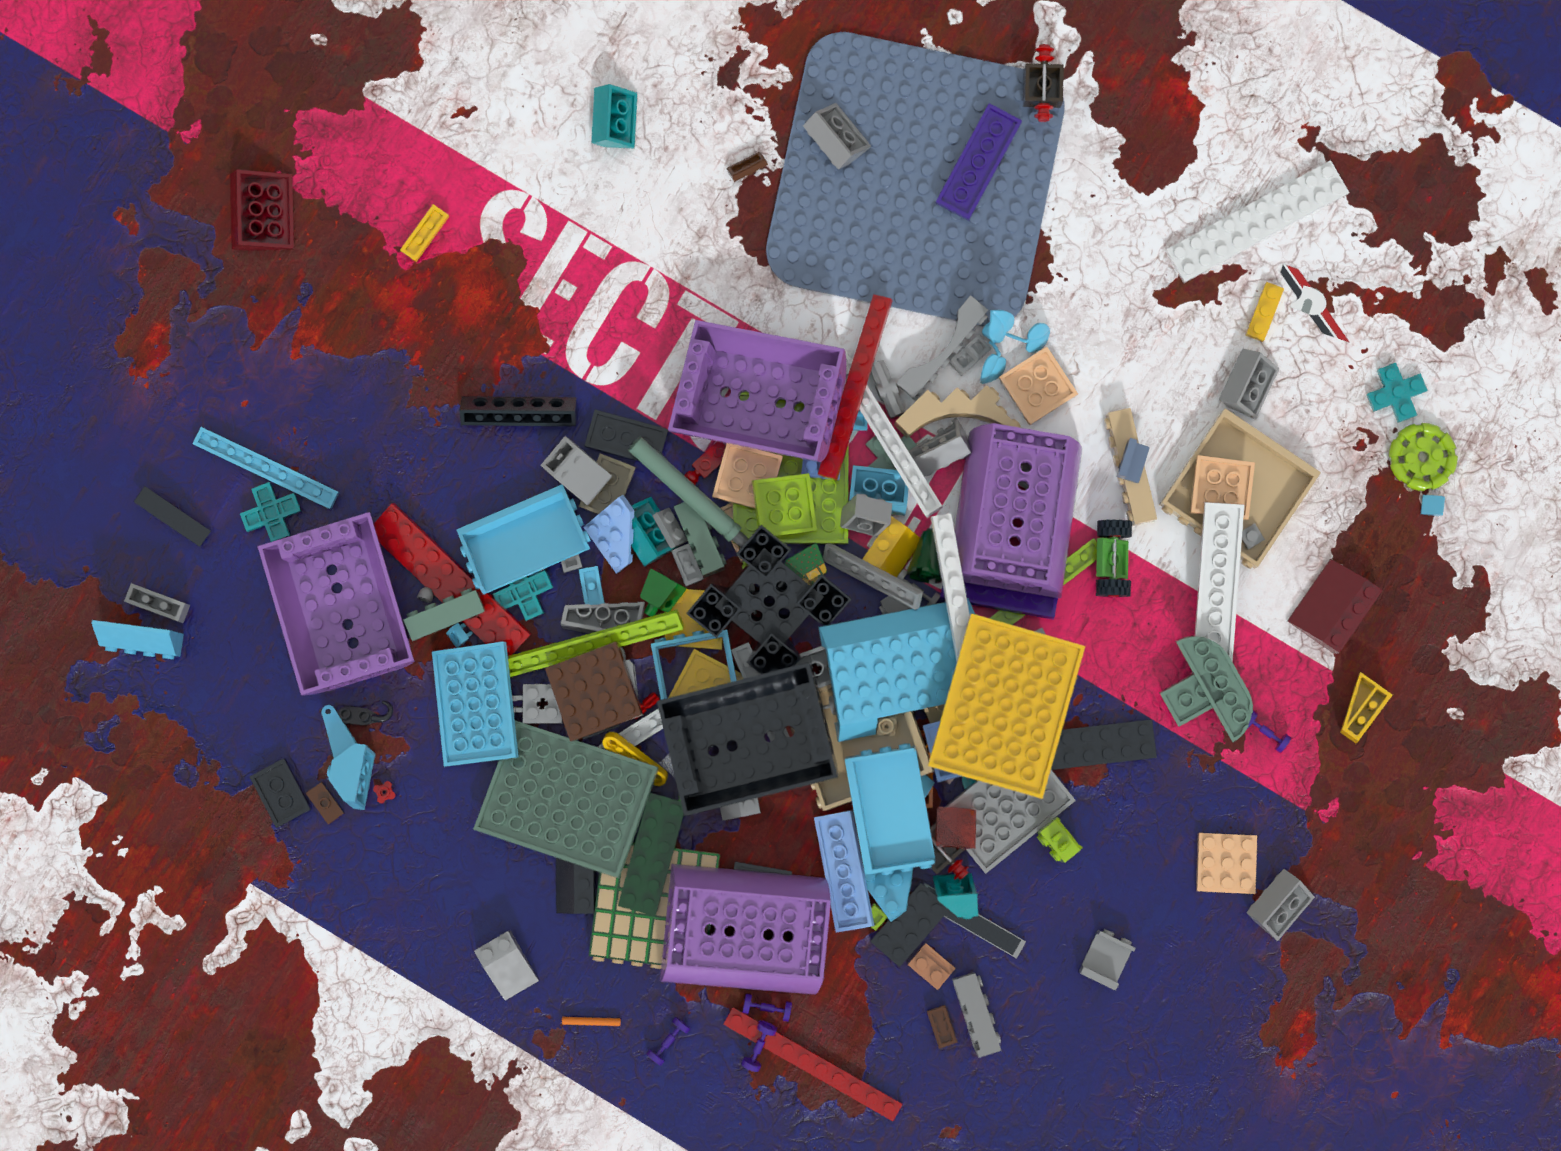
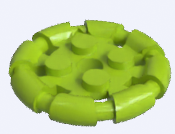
M1421 423V425L1411 424L1398 432V437L1393 439L1389 449L1390 467L1395 477L1399 481H1403L1407 487L1418 491H1425V489L1430 488L1434 490L1449 481L1448 477L1454 474L1458 462V456L1455 454L1456 445L1447 432L1444 433L1440 430L1441 427L1430 423ZM1421 432L1422 437L1417 439L1416 433ZM1434 436L1440 439L1438 443L1432 440ZM1404 440L1409 443L1406 447L1402 445ZM1447 450L1448 457L1443 458V451ZM1420 452H1424L1427 455L1426 462H1421L1418 459ZM1404 456L1405 463H1399L1398 457ZM1439 467L1444 469L1442 474L1437 472ZM1408 471L1414 474L1412 478L1406 475ZM1428 475L1429 481H1424L1423 476Z

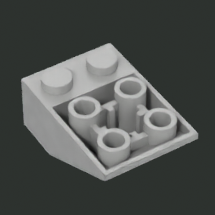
M566 436L541 464L549 474L586 505L590 504L612 477L583 449Z

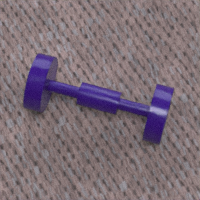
M1253 710L1248 728L1254 724L1261 733L1268 738L1272 737L1276 740L1278 744L1275 750L1281 753L1290 742L1291 737L1287 734L1281 739L1275 736L1272 730L1255 721L1258 713Z
M746 994L743 1013L748 1014L750 1006L760 1008L761 1011L773 1013L777 1011L784 1013L783 1021L789 1022L792 1002L786 1001L785 1009L767 1003H751L752 995Z
M678 1017L672 1020L677 1028L662 1042V1047L656 1053L649 1049L646 1053L649 1058L660 1066L665 1062L660 1054L665 1048L668 1049L676 1039L675 1035L681 1029L687 1034L691 1029Z
M759 1021L757 1029L763 1034L756 1042L753 1049V1057H744L741 1062L744 1068L753 1072H759L761 1068L760 1062L755 1059L762 1051L765 1044V1036H774L777 1031L773 1024L766 1021Z

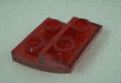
M937 807L936 847L976 849V810Z

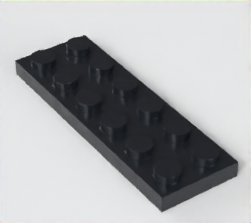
M1152 719L1062 730L1051 770L1157 758Z

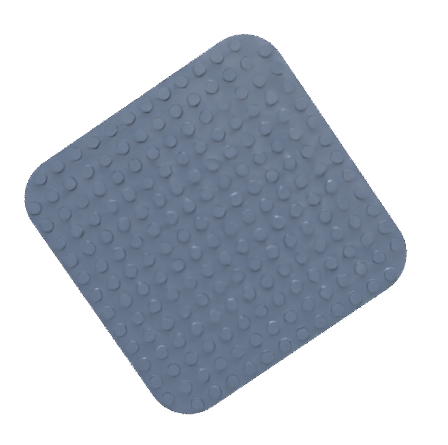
M838 32L823 37L812 47L805 64L766 246L767 260L771 270L781 281L794 287L871 303L873 294L891 298L893 300L891 307L955 321H957V311L971 295L988 309L986 313L988 317L981 325L979 323L976 324L979 326H985L987 323H990V310H1005L1015 317L1021 311L1027 297L1064 117V99L1061 108H1053L1049 111L1053 118H1050L1047 122H1040L1034 117L1035 114H1038V110H1035L1034 107H1023L1024 69L848 32ZM834 103L838 104L871 145L866 152L852 163L839 170L831 163L828 156L819 148V145L803 127L816 111ZM990 103L1022 120V123L968 221L935 202L986 107Z

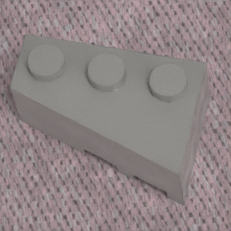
M957 417L951 420L953 424L945 430L943 428L937 430L938 435L931 440L926 438L909 451L924 476H930L934 471L948 467L952 462L964 459L971 453L967 434Z

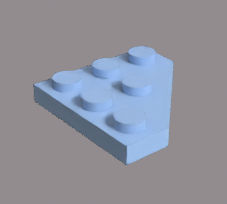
M624 495L619 496L584 526V529L616 574L632 563L633 554H631V544H633L634 529H632L634 509Z

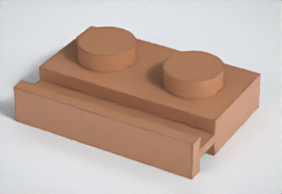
M926 943L907 964L937 990L956 969Z

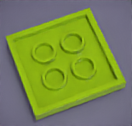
M809 473L752 481L758 527L762 524L775 536L817 531Z

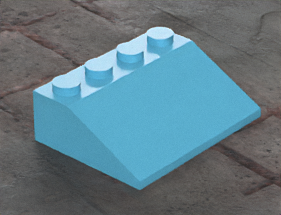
M92 620V626L99 646L105 647V651L117 652V649H124V653L136 655V651L143 652V656L155 657V654H163L162 658L174 660V656H181L184 636L182 633Z

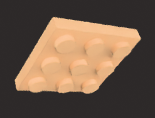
M1048 347L1040 350L999 377V380L1029 425L1078 395Z
M727 443L712 498L756 509L752 481L778 477L783 456Z
M1197 455L1190 513L1203 515L1204 502L1243 504V520H1248L1255 462Z
M1198 833L1196 891L1255 894L1257 836Z

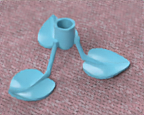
M990 310V323L984 326L982 334L990 340L989 344L993 346L996 355L991 354L986 359L982 368L980 383L986 384L996 380L1005 370L1006 359L1000 357L1001 353L995 343L1002 342L1004 337L1008 336L1027 343L1026 350L1034 353L1042 349L1047 343L1050 328L1045 323H1037L1029 330L1028 339H1023L1007 333L1014 325V316L1010 312Z

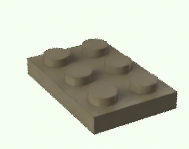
M600 453L597 463L611 474L612 477L589 505L581 501L579 507L595 514L601 513L619 496H625L636 467Z

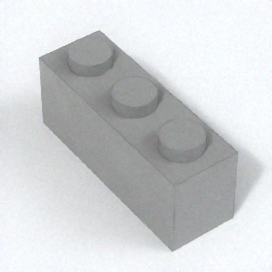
M132 583L124 602L184 623L190 608L189 604Z

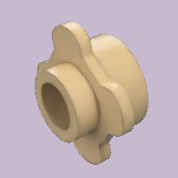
M885 717L878 718V735L887 734L891 737L895 736L897 720L894 717L890 719Z

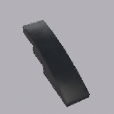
M146 486L143 487L133 501L199 547L211 532V530Z

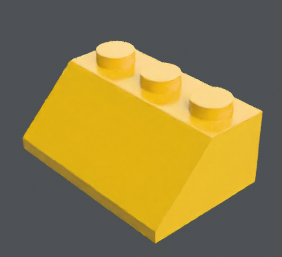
M891 516L890 525L878 535L862 560L897 578L914 553L920 537Z

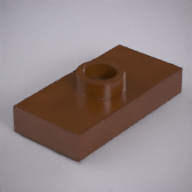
M757 152L726 169L735 182L745 176L752 175L755 171L768 164L761 152Z
M320 782L306 793L328 825L345 813L323 782Z
M942 1005L927 1010L939 1049L958 1043L946 1006Z

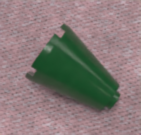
M928 528L922 532L907 569V575L910 574V579L922 583H929V580H935V583L942 582L933 528Z

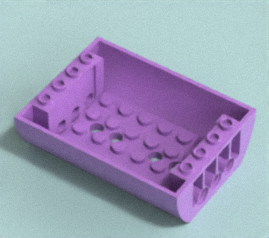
M695 320L668 431L822 462L829 451L845 385V349ZM725 388L731 389V394L728 397L721 396V392ZM742 392L749 393V398L746 401L739 399ZM780 399L786 400V405L783 408L776 407V403ZM803 403L805 405L804 410L801 412L795 411V405Z
M995 423L981 425L972 429L968 436L971 453L965 457L954 528L963 581L1061 599L1082 456L1081 444L1074 438L1066 435ZM1027 463L1030 465L1031 470L1024 472L1021 470L1020 465ZM1021 481L1026 482L1028 489L1020 490L1018 483ZM1015 518L1020 519L1023 526L1020 528L1015 527L1012 524V520ZM1010 538H1018L1020 545L1012 546L1009 541Z
M370 512L258 546L301 695L331 691L402 669L414 662ZM330 565H335L337 567L336 574L329 575L327 568ZM340 583L343 589L340 593L336 594L332 590L333 585ZM347 619L353 622V627L350 630H345L343 627V623ZM351 638L358 639L359 644L356 648H350L349 640Z
M671 864L660 982L817 994L824 976L831 904L827 880L822 877ZM707 924H713L715 927V931L711 935H707L704 931ZM731 925L734 927V934L727 937L724 934V929ZM766 929L773 931V937L770 940L763 938V932ZM785 931H791L793 934L789 942H785L782 938Z

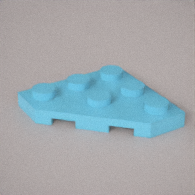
M901 869L893 870L894 873L889 875H882V872L865 875L868 891L890 922L907 911L913 870L901 872Z

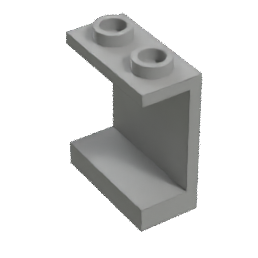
M1106 929L1103 932L1097 930L1078 972L1116 991L1119 985L1117 981L1131 951H1134L1135 948L1131 946L1132 942L1121 937V940L1113 937L1114 933Z

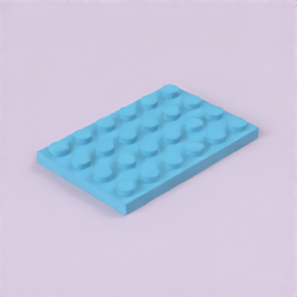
M506 642L432 651L444 767L519 757Z

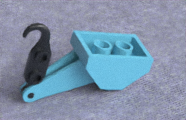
M385 700L382 701V704L388 708L385 715H378L367 708L343 706L336 710L333 706L326 705L321 711L334 757L331 766L329 765L327 769V776L343 801L353 809L365 810L375 753L367 745L358 744L345 724L367 726L377 722L388 721L392 717L393 707L391 703Z

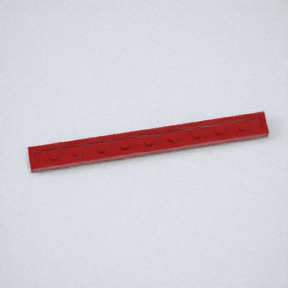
M873 294L841 397L829 451L819 467L818 475L833 480L838 479L893 302L891 298Z
M735 1007L731 1009L723 1024L755 1043L763 1034L757 1029L759 1021ZM778 1032L774 1036H765V1044L763 1046L765 1049L889 1120L894 1121L903 1105L901 1102Z

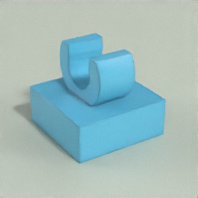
M464 623L453 625L446 633L456 648L464 645L472 635V632L466 634L463 631L466 627Z

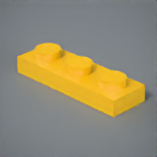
M433 204L400 251L417 262L447 221L449 215Z
M1269 282L1265 283L1245 334L1246 336L1264 342L1284 288Z

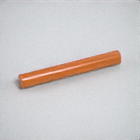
M562 1017V1025L621 1026V1018Z

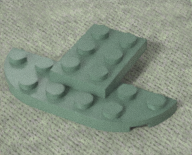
M1189 636L1176 640L1175 642L1193 674L1159 692L1177 726L1180 727L1213 708L1232 742L1236 741L1249 726L1253 713L1251 695L1229 655L1219 644L1205 637Z

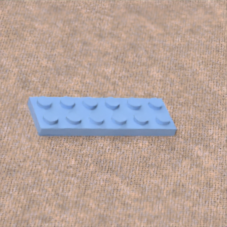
M853 811L814 817L825 878L830 889V905L835 931L842 932L874 926Z

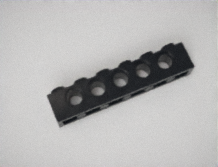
M462 396L460 404L461 425L576 426L577 420L576 397Z

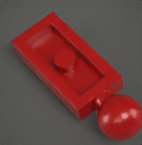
M717 441L692 464L695 470L686 472L684 476L694 485L697 484L700 475L705 480L721 465L726 445L723 442Z

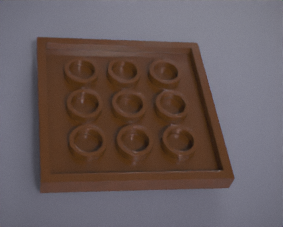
M613 642L545 668L570 742L643 715L618 642Z

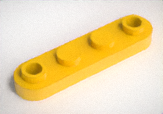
M608 732L602 741L605 749L658 767L653 785L662 786L665 784L668 773L664 768L618 733Z

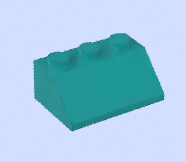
M611 84L594 88L592 144L608 148H635L637 92Z
M652 497L631 505L634 509V518L632 519L634 533L631 546L644 567L677 548H670L653 518V515L660 510Z
M968 873L961 880L958 878L954 880L955 874L933 876L939 902L957 917L971 919L973 916H978L977 892L971 873Z

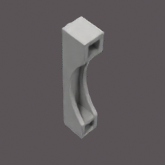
M970 295L957 311L955 332L946 349L930 362L918 367L909 368L896 385L912 399L916 396L920 398L926 390L924 386L927 382L932 383L938 376L936 373L940 367L944 369L951 361L949 356L953 352L957 354L963 347L961 342L965 337L969 340L975 333L973 328L976 324L979 323L981 325L986 320L988 309Z

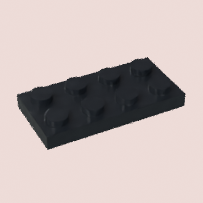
M594 410L585 447L641 462L628 451L632 443L639 436H642L651 447L662 454L668 429Z
M920 883L908 897L907 911L892 922L888 920L870 942L900 967L949 909L938 901L937 896L923 883Z

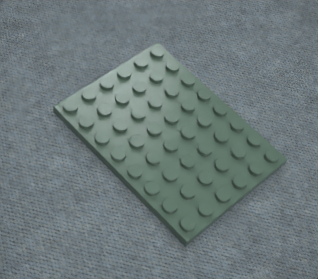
M515 721L519 757L499 760L474 830L619 879L659 768L577 740L570 742L567 737Z

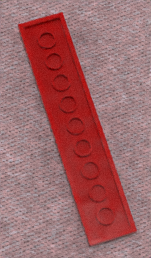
M391 503L374 523L379 543L425 587L430 588L442 603H444L443 599L452 595L454 598L462 596L460 592L467 589L477 590L472 581L474 578L395 503ZM478 589L477 591L485 612L462 622L485 644L506 642L508 656L514 655L532 633L499 604L491 594L486 593L483 595L482 591Z

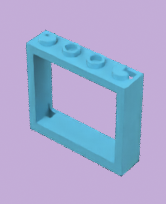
M704 630L692 632L693 636L685 637V634L673 636V640L666 641V638L654 640L655 643L651 644L661 700L667 699L658 649L723 637L731 682L737 681L727 630H723L717 638L711 633L704 634Z

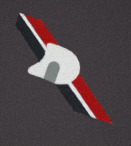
M1283 264L1280 273L1297 297V300L1291 303L1290 307L1309 314L1323 334L1349 342L1327 310L1324 295L1309 285L1299 269Z

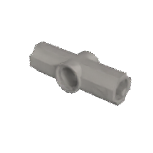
M884 360L873 363L871 374L876 384V391L880 400L883 401L890 419L899 417L905 412V409L898 395L897 385L894 379L891 378Z

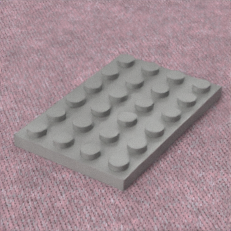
M1050 770L1043 799L977 780L937 812V814L986 874L1076 800L1053 771Z

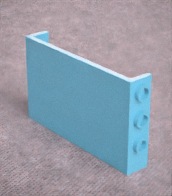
M559 485L457 529L463 545L460 547L463 557L468 558L469 562L466 565L470 574L474 573L475 576L472 581L477 590L480 589L483 595L590 549L588 542L591 541L587 531H583L581 528L584 525L580 514L577 516L575 514L577 506L574 499H569L563 485Z
M906 743L899 745L897 749H891V746L879 748V752L872 753V750L860 751L861 755L846 757L845 765L865 875L882 872V875H889L894 873L893 870L901 869V872L913 870L912 867L920 866V869L931 868L932 864H935L936 859L916 746Z

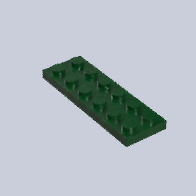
M653 793L649 794L618 903L619 907L656 916L684 815L681 801Z

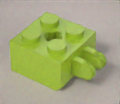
M1058 817L1052 819L1037 832L1039 835L1037 839L1043 846H1048L1051 849L1049 854L1055 861L1066 863L1082 849V846L1076 842Z

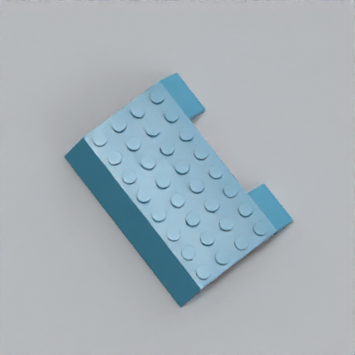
M967 598L969 614H975ZM946 602L923 606L917 610L908 609L819 627L822 647L826 648L838 720V722H835L838 742L875 735L878 718L945 704L957 663Z

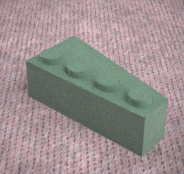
M685 502L674 506L703 578L725 570L724 565L727 563L723 554L719 555L717 551L719 544L716 537H711L709 532L712 529L711 525Z
M470 588L460 592L462 595L460 597L454 598L452 595L443 599V604L436 606V603L425 606L426 611L418 613L415 610L406 614L408 618L403 620L411 640L420 639L485 612L478 591H472Z

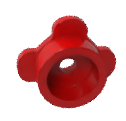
M386 781L383 785L374 786L373 791L377 794V801L379 803L395 798L396 794L393 792L391 782Z

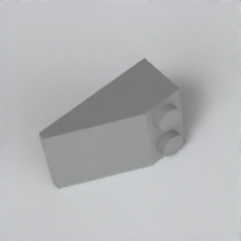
M511 930L474 951L504 1000L509 999L539 981Z

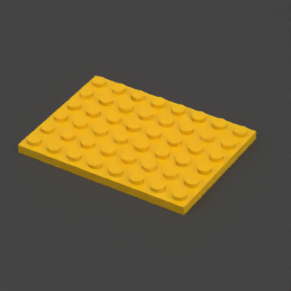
M971 613L928 766L1043 799L1085 646Z

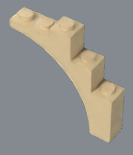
M987 385L972 400L969 399L966 391L960 390L957 387L942 403L939 401L940 398L936 393L927 390L894 424L906 438L910 437L918 429L945 418H974L990 424L1021 427L1018 421L1011 419L1007 415V411L1002 406L996 405L1000 399L999 393L993 387L989 388Z

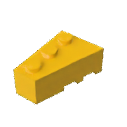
M1360 672L1340 733L1354 743H1357L1392 697V694Z

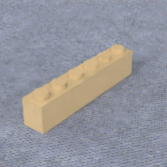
M1131 408L1109 412L1104 419L1106 430L1109 429L1111 436L1108 437L1110 448H1114L1115 452L1113 462L1115 467L1118 466V469L1127 441L1132 438L1139 443ZM1145 466L1139 483L1118 478L1119 485H1122L1124 490L1122 492L1124 504L1127 503L1128 511H1126L1127 520L1132 521V526L1157 520Z

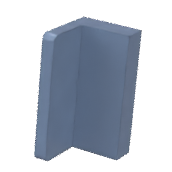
M1130 438L1127 441L1116 477L1139 483L1150 448Z

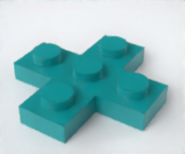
M1396 363L1378 369L1377 373L1383 388L1366 394L1373 412L1391 406L1398 423L1417 416L1411 398L1428 391L1421 373L1403 380Z
M270 482L252 488L251 490L258 507L240 513L246 531L250 532L265 526L271 542L290 537L284 518L302 512L295 493L276 499Z
M544 570L529 578L526 576L510 583L509 587L494 593L493 596L505 609L518 604L527 621L544 613L537 595L554 587L547 571Z

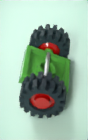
M1116 519L1098 520L1097 537L1101 538H1097L1096 576L1109 579L1096 580V596L1130 597L1131 581L1121 580L1128 579L1129 541L1118 540V538L1132 537V521Z

